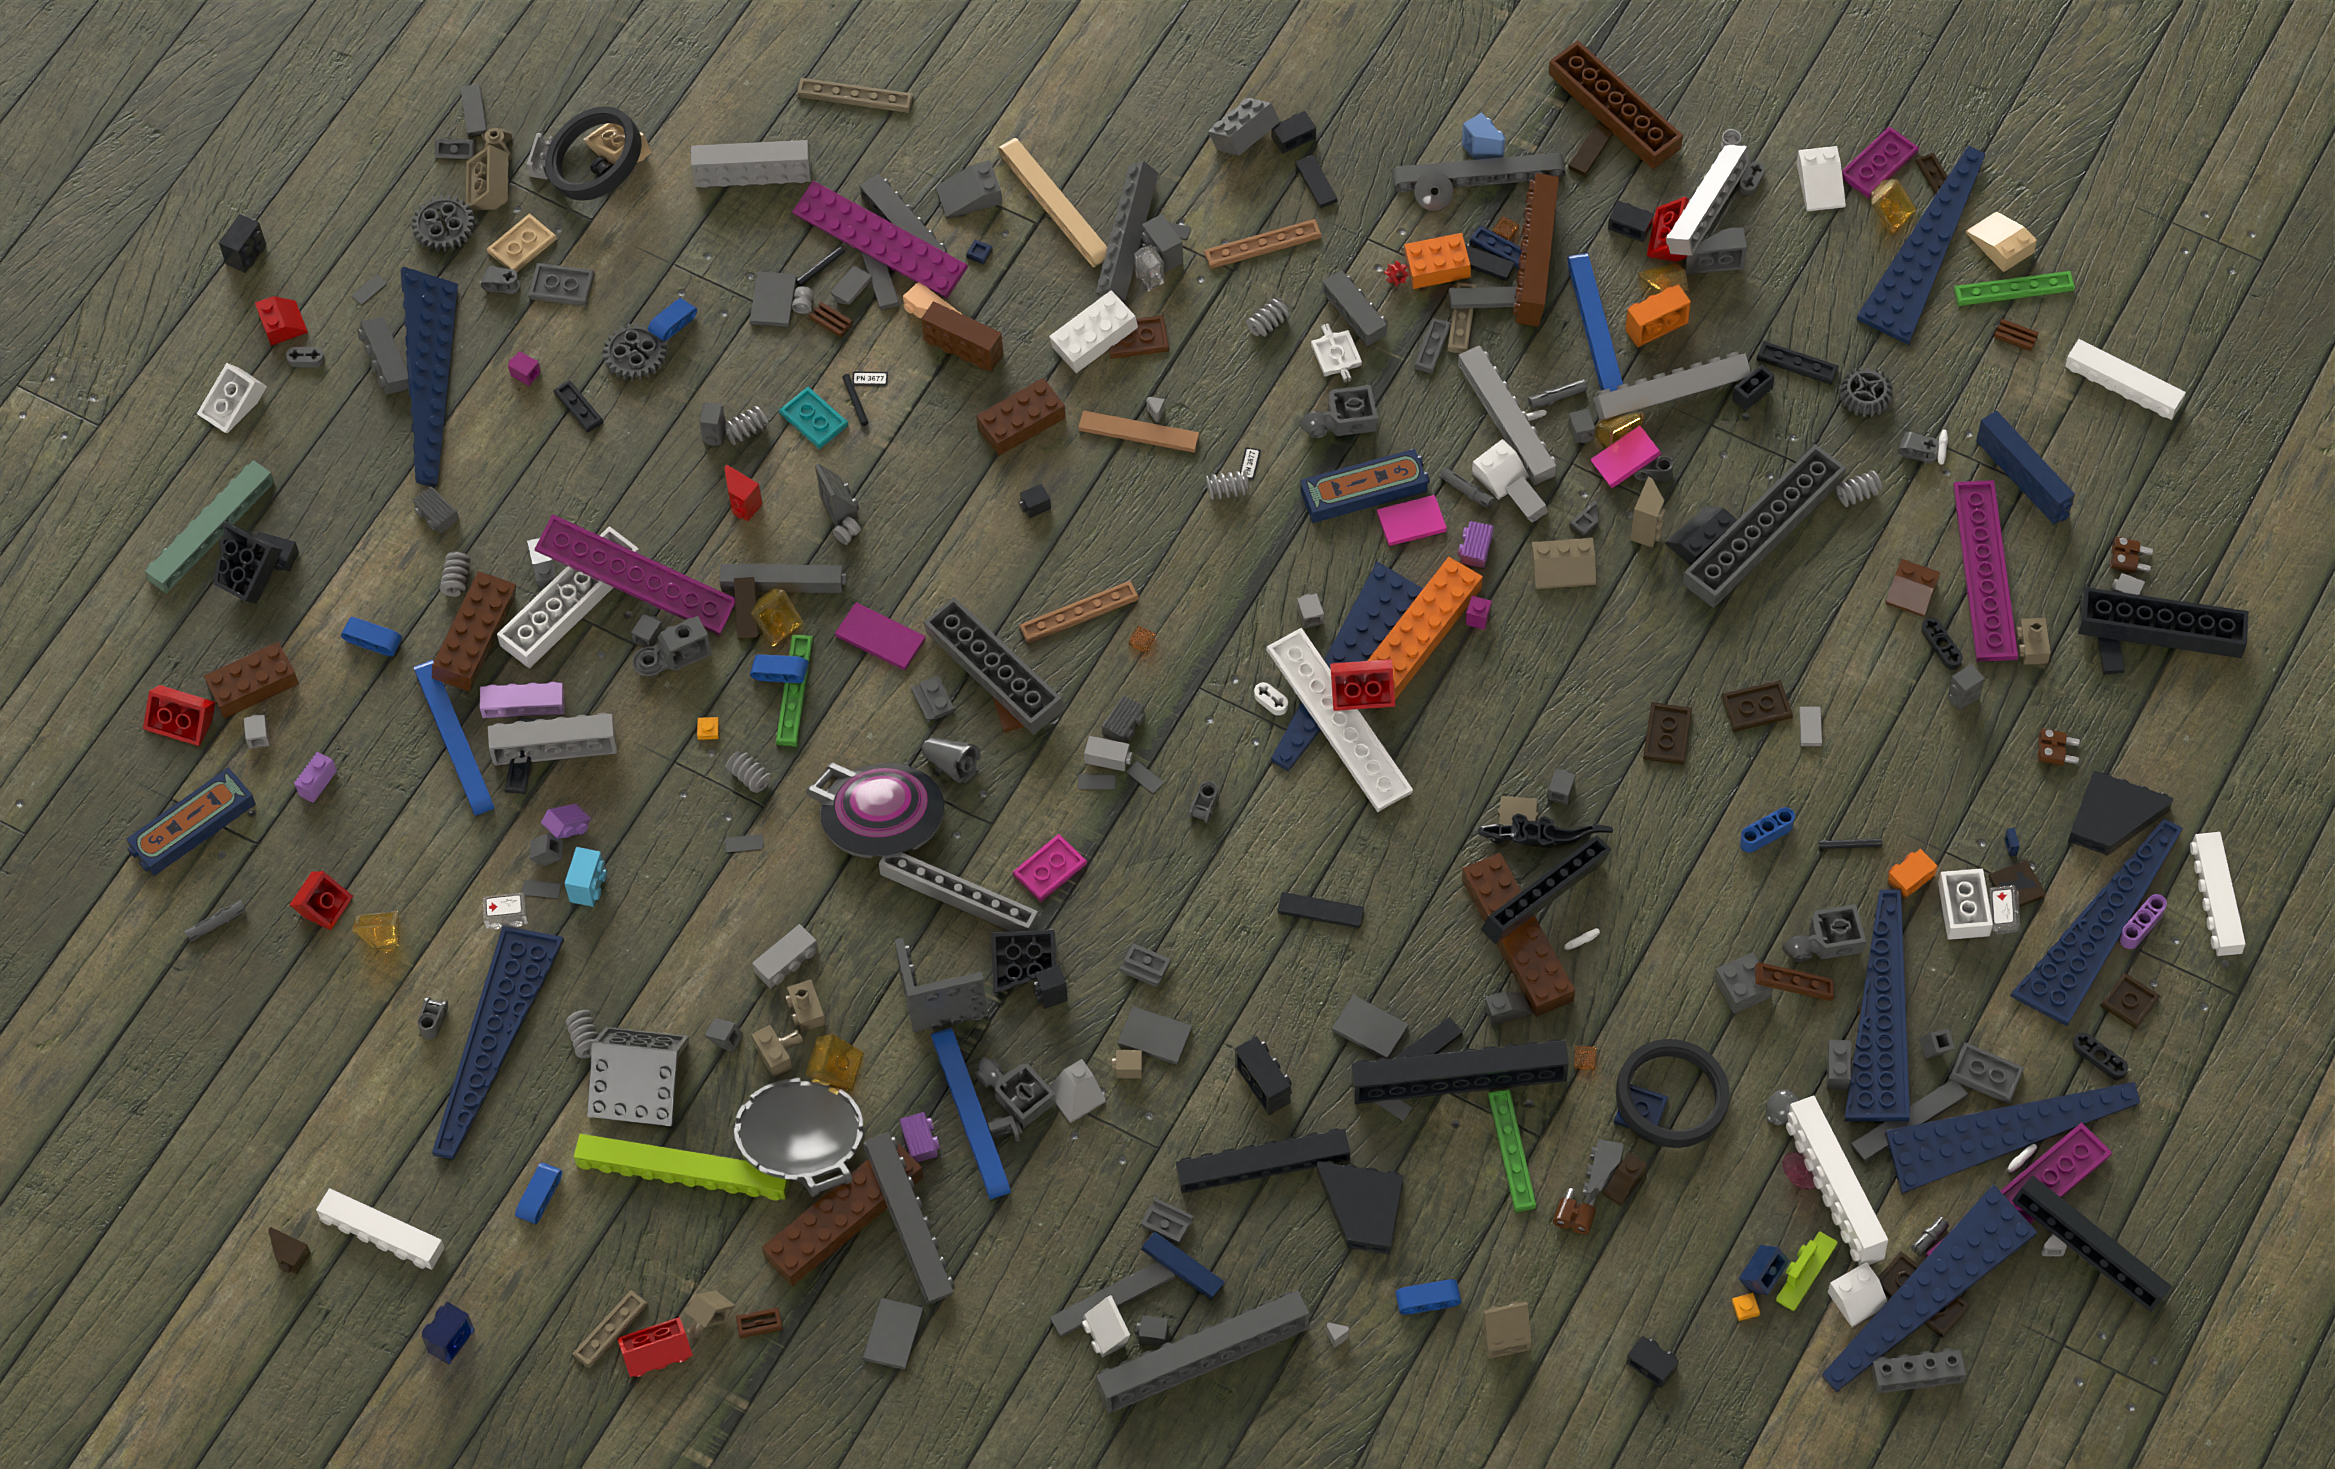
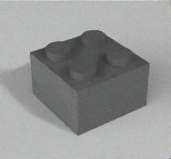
M1161 214L1143 223L1141 233L1143 244H1141V247L1146 255H1150L1152 263L1153 248L1163 262V274L1183 264L1182 240L1165 217Z
M1754 952L1720 966L1715 971L1714 980L1734 1014L1772 997L1773 988L1755 983V965L1759 961Z

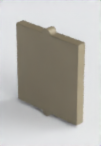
M1501 796L1500 809L1497 812L1499 824L1504 826L1511 825L1513 821L1512 816L1515 814H1522L1528 820L1536 821L1538 817L1536 812L1537 799Z

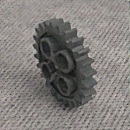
M441 194L437 200L432 196V202L425 200L426 205L419 204L420 211H414L415 216L412 217L413 223L411 224L414 237H416L418 243H422V247L428 245L430 251L434 247L437 252L441 248L447 252L448 247L455 250L454 245L456 244L462 247L461 241L468 242L467 236H472L471 230H475L473 211L470 210L469 204L465 205L464 200L459 201L457 196L451 199L448 194L446 199H443ZM437 211H441L449 236L445 234Z
M636 322L634 327H631L630 323H628L626 329L620 326V332L613 330L614 336L608 335L609 341H604L605 348H602L603 359L606 368L610 369L611 374L615 372L617 378L623 375L624 380L631 377V380L634 381L635 377H638L642 381L643 375L650 378L649 373L656 374V368L661 369V363L666 362V342L650 333L645 323L642 327H639L638 322Z

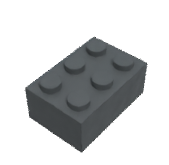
M1248 97L1242 100L1238 107L1229 111L1227 116L1221 121L1214 123L1213 127L1208 130V133L1217 150L1239 156L1276 126L1280 120L1271 103Z

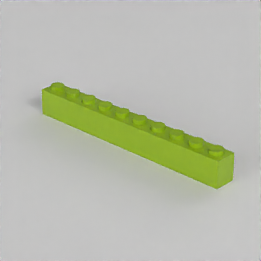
M579 1134L574 1153L576 1166L585 1170L594 1168L604 1173H611L613 1171L619 1172L624 1176H641L647 1180L655 1178L662 1179L666 1183L680 1182L689 1187L698 1185L704 1186V1188L709 1190L723 1189L732 1194L741 1192L751 1197H758V1195L766 1196L771 1200H786L790 1179H782L765 1174L745 1160Z

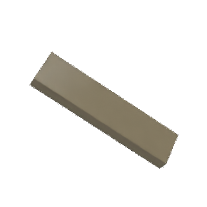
M1457 282V288H1477L1475 284ZM1474 308L1453 309L1448 352L1463 353L1468 351Z
M630 1290L572 1353L573 1356L590 1369L648 1306L647 1302Z

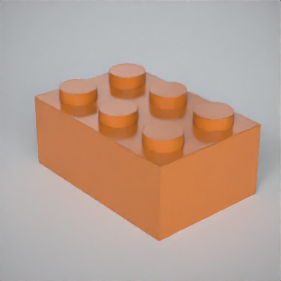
M1462 233L1404 244L1405 260L1413 289L1471 278L1470 261Z
M1679 284L1674 287H1668L1663 292L1651 295L1645 301L1635 303L1627 309L1625 331L1638 348L1687 324L1691 301Z

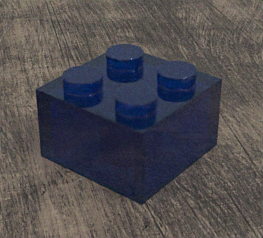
M447 1301L444 1306L438 1308L431 1324H427L424 1327L421 1337L428 1353L450 1365L474 1332V1327L468 1313Z

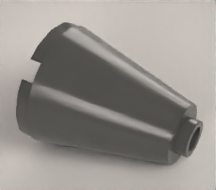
M929 738L922 745L923 756L958 783H967L977 771L978 767L975 764L977 760L980 761L981 754L979 747L974 744Z

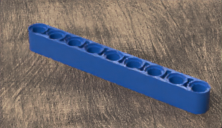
M1584 253L1568 256V268L1601 391L1605 389H1610V392L1616 391L1617 386L1623 385L1589 255Z
M432 659L413 668L472 811L477 816L495 808L445 687L441 681L432 679V664L434 662Z
M952 1027L931 1033L935 1050L989 1199L992 1200L1010 1194L1009 1183Z

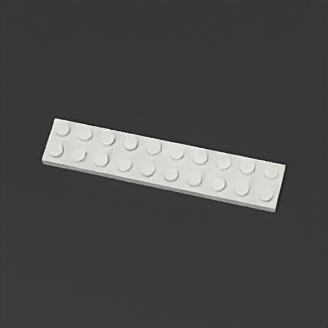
M1300 628L1267 646V652L1376 811L1379 812L1410 795L1413 792L1412 787L1358 709L1333 711L1331 670L1303 629Z

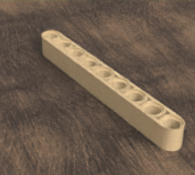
M1013 138L999 146L998 151L1002 159L1092 267H1096L1104 262L1107 246L1019 140Z

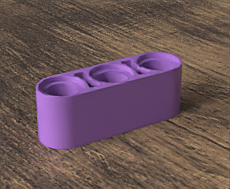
M2155 894L2149 897L2124 926L2120 936V943L2124 948L2134 949L2162 918L2167 906V901L2162 895ZM2152 906H2158L2160 909H2155ZM2139 920H2145L2147 923H2141ZM2127 934H2131L2135 938H2130L2127 936Z

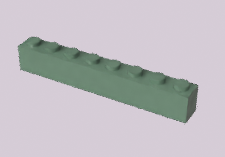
M254 460L249 465H246L235 479H232L222 492L216 495L214 501L209 506H206L195 520H192L181 534L175 537L174 542L168 548H165L154 562L147 566L145 573L148 581L167 594L223 536V521L234 525L275 483L271 472Z

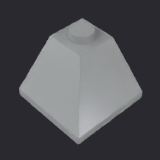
M1082 1059L1064 1069L1049 1086L1056 1094V1105L1069 1123L1074 1122L1106 1102L1094 1075Z

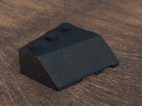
M223 521V538L220 539L219 544L221 551L216 564L213 584L245 602L257 604L283 549L247 530Z
M1055 929L991 933L994 994L1036 979L1035 973L1056 966Z

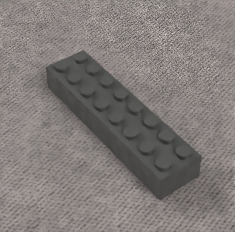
M955 597L924 621L927 635L1033 735L1064 710L1062 698Z

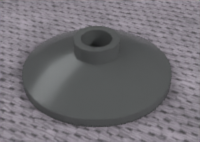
M1428 172L1422 175L1416 182L1414 189L1415 198L1424 209L1430 211L1441 210L1450 203L1453 197L1452 183L1442 173ZM1434 187L1438 189L1436 195L1431 193V189Z

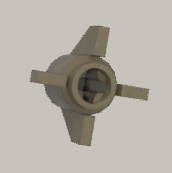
M492 128L482 135V139L485 141L484 148L492 145L507 152L509 161L512 159L511 153L506 147V144L512 139L510 132Z

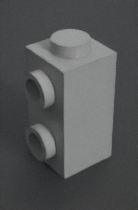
M1089 736L1084 753L1086 764L1120 771L1126 770V766L1131 764L1133 752H1130L1129 744Z

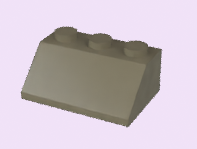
M489 145L466 162L465 205L469 204L470 210H496L508 201L509 162L507 152Z
M1650 477L1647 478L1634 508L1630 540L1653 548L1656 541L1660 542L1665 521L1663 518L1666 509H1663L1664 499Z
M1593 538L1532 542L1531 558L1535 589L1596 585Z

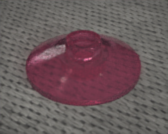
M1796 1152L1787 1153L1782 1159V1167L1789 1180L1805 1190L1815 1188L1814 1175L1811 1171L1807 1170L1804 1163L1805 1157Z

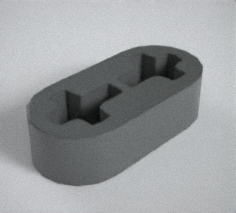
M1755 161L1750 163L1743 174L1739 185V190L1743 195H1753L1758 189L1765 174V166L1761 162ZM1756 169L1759 170V171L1756 172V174H1755V176H1754V175H1753V171H1755ZM1749 181L1752 182L1751 186H1749L1748 188L1745 187L1748 185Z
M293 347L286 353L288 364L292 367H319L325 361L323 351L318 347Z

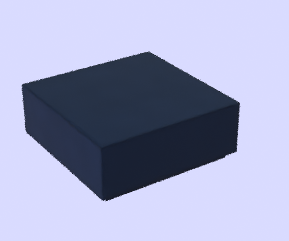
M975 239L966 253V258L984 265L993 250L992 246Z
M2009 828L2006 830L2004 841L2008 854L2016 856L2020 845L2015 828Z

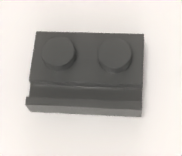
M938 676L923 681L915 687L911 686V691L927 723L930 720L939 719L955 712Z
M1133 943L1122 966H1120V972L1158 988L1160 981L1171 964V959Z
M1154 1198L1140 1225L1142 1228L1152 1233L1156 1232L1163 1238L1180 1245L1194 1218L1193 1215Z

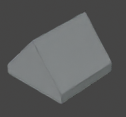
M1148 397L1146 400L1147 410L1153 420L1158 423L1165 411V399Z
M2053 1234L2044 1244L2042 1256H2064L2067 1246Z
M1327 1323V1336L1334 1348L1348 1339V1326Z

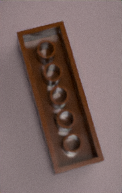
M480 571L477 572L432 664V679L470 692L515 599L516 584Z

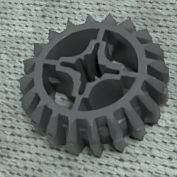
M1869 366L1866 370H1863L1862 367L1858 371L1853 369L1851 374L1847 373L1845 379L1841 381V387L1839 388L1840 401H1843V407H1848L1849 412L1855 411V416L1859 413L1862 414L1863 418L1866 414H1869L1871 418L1874 416V413L1880 415L1882 411H1886L1892 402V383H1889V377L1884 378V372L1877 373V368L1874 371H1871ZM1856 386V391L1852 393L1851 388ZM1880 391L1882 395L1877 399V392Z

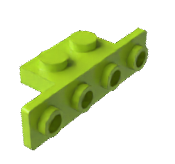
M1818 1232L1814 1240H1810L1807 1246L1804 1244L1801 1246L1797 1254L1798 1260L1796 1263L1792 1261L1786 1271L1788 1274L1787 1282L1777 1296L1776 1302L1792 1311L1796 1310L1837 1246L1836 1240L1822 1232Z

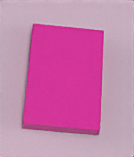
M1638 426L1590 460L1608 485L1614 488L1662 454L1641 426Z
M1435 495L1377 509V515L1388 546L1447 531Z
M1058 834L1015 869L1012 874L1034 897L1042 902L1087 864V860Z

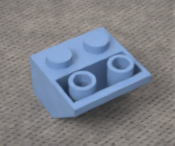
M1480 113L1463 123L1462 147L1473 159L1504 157L1505 136L1494 127L1490 118H1486L1483 113Z

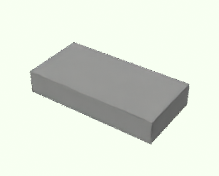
M1800 707L1801 746H1822L1820 707Z

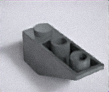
M1598 1139L1597 1147L1592 1146L1590 1159L1594 1160L1593 1165H1588L1586 1177H1589L1590 1181L1589 1183L1585 1182L1583 1195L1587 1196L1586 1204H1590L1609 1184L1621 1163L1624 1144Z

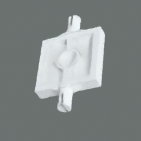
M1324 324L1321 326L1324 336L1311 341L1312 349L1324 377L1341 373L1343 381L1347 382L1348 380L1349 382L1352 378L1348 370L1362 366V361L1349 330L1332 333L1329 324H1326V326Z

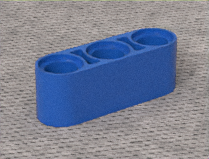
M679 298L652 319L648 326V331L662 341H667L694 319L697 314V308L684 299Z
M356 617L349 618L341 633V637L351 644L390 657L394 656L402 641V636L396 631Z
M759 654L755 656L750 676L758 681L803 683L809 661L797 656Z
M1787 807L1780 808L1744 828L1740 838L1741 849L1751 853L1789 833L1794 825V811ZM1780 819H1787L1789 822H1783ZM1768 828V829H1770L1771 831H1770V832H1767V831H1764L1763 829ZM1746 838H1752L1754 841H1748Z
M544 1162L539 1164L516 1208V1217L535 1225L540 1221L561 1180L562 1169Z
M1454 1279L1403 1287L1395 1292L1399 1313L1402 1315L1454 1307L1462 1302L1458 1282Z

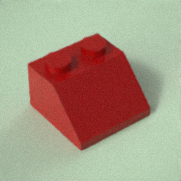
M272 296L255 302L271 346L308 333L296 300Z
M726 465L724 469L732 513L739 519L743 518L749 521L763 505L759 483Z
M324 871L311 872L290 903V906L304 918L332 930L353 898V895Z

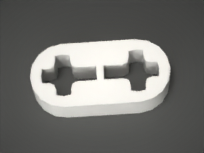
M1263 682L1256 685L1254 697L1257 702L1275 715H1283L1287 712L1288 700L1283 694L1268 683ZM1260 691H1262V692L1267 691V695H1266V694L1260 695ZM1275 702H1276L1277 704L1282 703V707H1281V706L1275 707Z

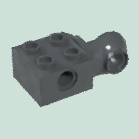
M1371 385L1331 390L1328 397V412H1311L1302 417L1299 422L1300 427L1312 438L1324 436L1327 430H1331L1336 436L1376 431L1378 417Z
M699 617L688 618L683 623L670 626L660 632L657 638L658 644L638 650L633 656L632 664L637 673L651 677L666 669L677 671L712 655L708 634Z
M1856 904L1815 911L1809 927L1810 936H1794L1783 944L1782 950L1786 955L1793 958L1794 962H1805L1812 957V954H1817L1821 959L1863 953L1866 939Z
M984 1056L981 1058L978 1071L975 1072L977 1079L984 1087L987 1088L991 1085L995 1089V1099L1010 1116H1013L1016 1122H1019L1022 1129L1056 1103L1055 1092L1028 1063L1021 1064L1004 1075L1002 1068L993 1059L989 1060Z

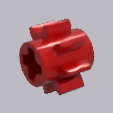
M1395 261V264L1392 265L1388 263V268L1384 271V274L1388 276L1386 281L1388 283L1393 282V285L1398 287L1399 283L1403 282L1405 284L1407 276H1410L1405 271L1407 266L1405 264L1401 265L1398 261Z

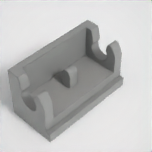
M537 133L527 161L528 173L530 177L548 179L545 159L553 137L550 136L549 141H545L543 135Z
M1523 476L1505 488L1507 494H1509L1531 523L1548 514L1546 504Z

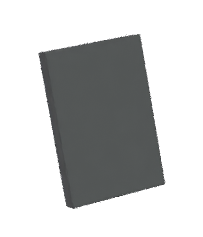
M537 263L528 294L529 299L587 306L595 275L594 270Z
M757 272L750 324L789 327L797 280L796 274Z
M1353 995L1332 1027V1031L1381 1058H1389L1408 1029L1409 1024Z
M1132 1006L1118 1040V1046L1129 1050H1142V1054L1178 1065L1192 1031V1026Z
M1965 1042L1949 1079L2009 1104L2024 1067Z
M881 1298L863 1360L906 1370L924 1311L923 1307Z

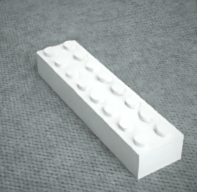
M610 526L600 535L640 554L639 548ZM567 566L497 633L500 646L530 669L614 587Z
M1815 1096L1790 1104V1110L1787 1114V1131L1789 1135L1794 1136L1797 1151L1803 1154L1807 1170L1811 1171L1814 1175V1184L1817 1189H1821L1824 1204L1826 1207H1830L1832 1219L1835 1225H1839L1844 1243L1849 1244L1852 1259L1854 1262L1857 1261L1859 1266L1865 1262L1870 1265L1884 1260L1888 1238Z

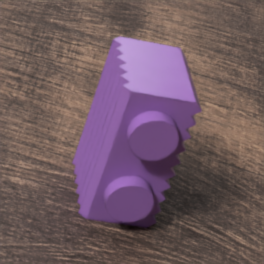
M1470 521L1469 527L1464 528L1462 539L1465 542L1464 545L1460 544L1458 550L1461 564L1485 568L1493 537V525Z
M319 752L315 753L316 755L313 756L311 762H308L309 765H306L299 778H296L297 781H294L299 796L312 803L315 802L337 772L333 760Z
M577 803L548 809L541 824L557 839L574 836L575 834H583L588 829L591 817H588V814H585V811L580 809V806H577Z
M924 1112L901 1118L900 1125L910 1156L917 1163L937 1157V1149H940L937 1137H932L931 1131L934 1130L931 1118L926 1119Z

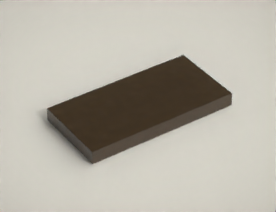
M1900 1251L1878 1276L1884 1293L1891 1298L1920 1265ZM1959 1296L1924 1324L1941 1338H1944L1970 1308V1304Z

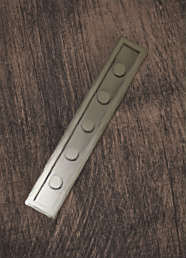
M807 78L800 79L797 90V97L906 113H910L913 101L912 93Z

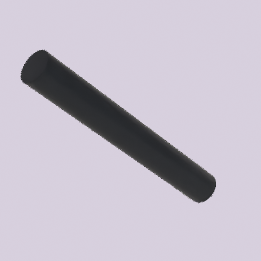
M839 246L796 280L797 284L802 286L845 252L843 247Z
M845 374L842 376L859 421L862 426H865L869 423L850 375Z
M1882 838L1819 841V849L1882 847Z

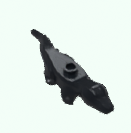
M1515 814L1512 816L1513 821L1511 825L1493 824L1479 827L1478 834L1496 844L1513 841L1527 846L1550 848L1575 842L1592 833H1613L1614 829L1605 825H1587L1576 829H1563L1556 827L1554 820L1546 816L1541 817L1538 821H1530L1522 814Z

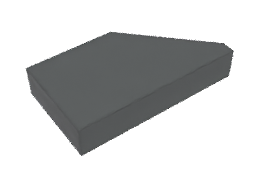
M1594 500L1569 524V527L1583 538L1598 526L1597 501Z

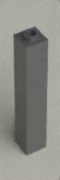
M721 564L719 582L721 592H735L734 578L744 577L755 578V592L842 593L843 585L847 584V574L843 573L842 565Z

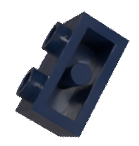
M1760 1245L1738 1279L1750 1293L1768 1295L1790 1260L1779 1247Z

